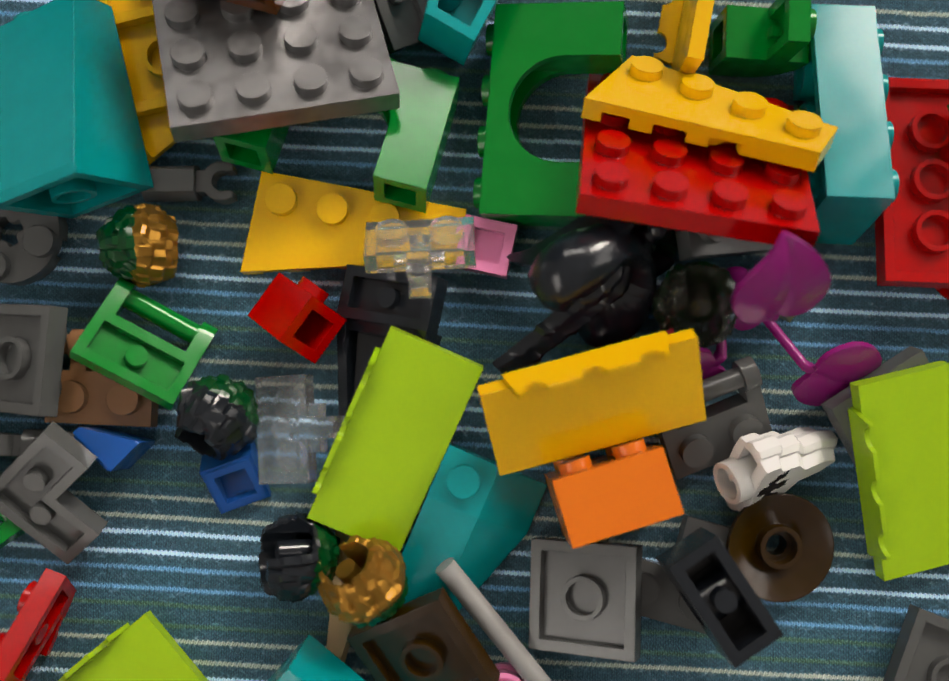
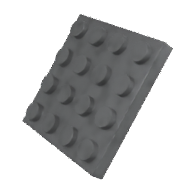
M152 0L169 123L175 143L400 108V92L374 0H285L277 15L223 0Z

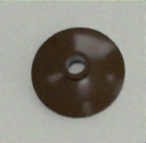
M775 493L764 497L748 507H744L738 513L729 529L726 549L759 598L772 602H789L808 595L824 580L833 561L834 537L826 517L814 504L793 494ZM778 534L780 539L779 546L773 551H767L766 544L768 539L772 535Z

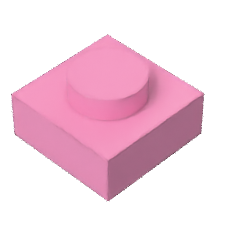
M466 214L454 266L461 270L507 279L511 264L507 256L513 253L518 225Z

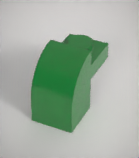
M776 0L769 8L726 5L710 25L709 75L765 77L788 73L809 63V43L814 37L817 26V13L814 9H811V0Z

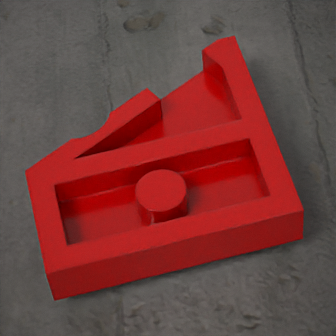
M46 568L38 582L32 581L23 591L17 604V612H19L7 633H0V681H27L25 679L39 654L44 656L50 654L58 636L60 625L76 593V589L67 576Z

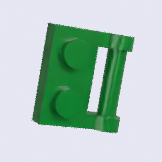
M120 277L70 350L69 358L171 411L179 397V393L184 389L215 337L218 328L205 321L202 325L195 323L136 291V284ZM123 309H126L190 343V345L184 351L118 315Z

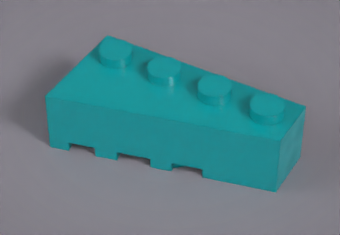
M811 4V9H814L817 13V26L814 37L809 43V63L802 68L794 70L793 100L804 101L798 110L816 114L824 123L838 127L830 149L814 172L807 171L820 230L815 243L853 245L885 209L895 201L899 192V174L896 170H892L890 151L894 141V126L891 121H887L885 103L889 92V79L886 74H882L881 65L884 33L882 29L877 27L875 6Z

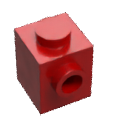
M280 272L247 315L278 341L314 364L347 321L323 304L329 296L323 289L304 276L298 284H295Z

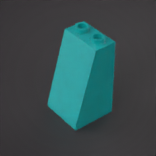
M53 0L33 11L18 13L12 21L0 26V209L73 219L153 188L154 185L112 7L97 0Z

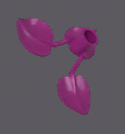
M782 231L769 253L751 271L741 266L724 269L730 272L729 276L733 278L735 286L729 304L731 312L725 317H720L722 322H719L716 327L715 352L712 354L708 348L699 347L702 380L726 371L720 365L727 358L726 325L734 326L735 329L745 331L755 328L761 322L764 323L799 368L806 372L791 386L793 395L803 404L821 406L822 403L850 386V382L859 380L881 366L882 357L878 349L862 341H852L838 345L825 352L814 364L802 355L775 322L780 315L787 317L798 316L811 310L824 298L831 286V274L824 260L812 246L790 232Z

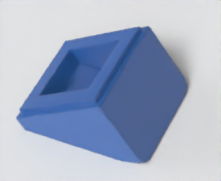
M100 426L78 427L73 432V437L97 456L96 460L107 472L130 469L155 443L153 439Z
M254 441L252 444H247L236 455H227L222 461L213 459L206 454L202 456L199 473L221 514L271 496V489Z

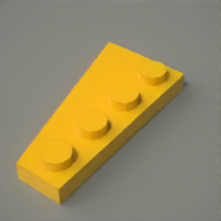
M634 55L630 56L584 98L581 118L601 122L603 113L629 118L628 129L648 134L652 133L654 125L684 131L686 134L685 142L704 147L721 144L725 141L736 143V150L739 155L810 172L816 170L830 149L838 129L836 126L824 123L819 116L811 112L801 110L790 111L768 103L763 96L757 93L736 92L716 85L711 78L697 73L685 74L665 67L660 60L654 57Z
M261 171L240 272L244 275L263 274V272H308L316 269L334 268L345 270L347 264L364 267L454 264L467 209L429 202L426 213L376 201L373 191Z

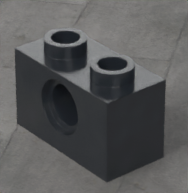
M700 527L656 557L717 651L734 668H737L784 635L716 534Z

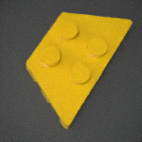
M97 0L111 6L148 164L150 165L175 144L169 123L152 0Z

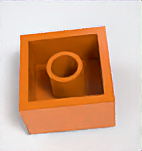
M644 438L606 447L604 448L606 455L593 459L590 458V455L584 456V454L553 462L555 471L545 473L544 477L562 534L572 549L684 514L663 446L646 444Z

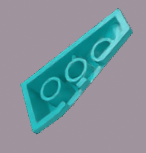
M450 443L402 553L406 565L409 589L404 603L443 587L457 609L460 610L463 605L435 572L436 568L447 558L453 557L479 589L527 534L547 484L520 472L500 476L495 461Z

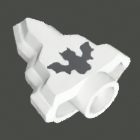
M797 427L782 434L770 431L761 435L753 432L742 436L733 447L729 458L714 465L713 476L716 487L721 496L726 500L727 506L732 510L740 512L744 507H748L766 496L787 492L798 481L818 473L834 463V449L838 438L832 430H815L810 427Z

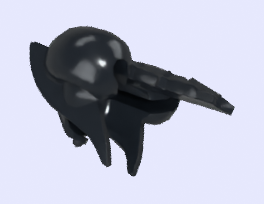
M585 215L564 226L531 248L509 254L507 259L523 267H531L527 275L530 281V288L542 305L553 311V313L543 322L537 324L534 331L492 362L493 366L504 374L538 365L545 353L579 333L585 343L595 348L629 340L649 317L655 300L657 277L669 270L675 263V260L671 257L653 252L652 246L656 240H660L666 235L668 229H672L646 224L640 228L634 222Z

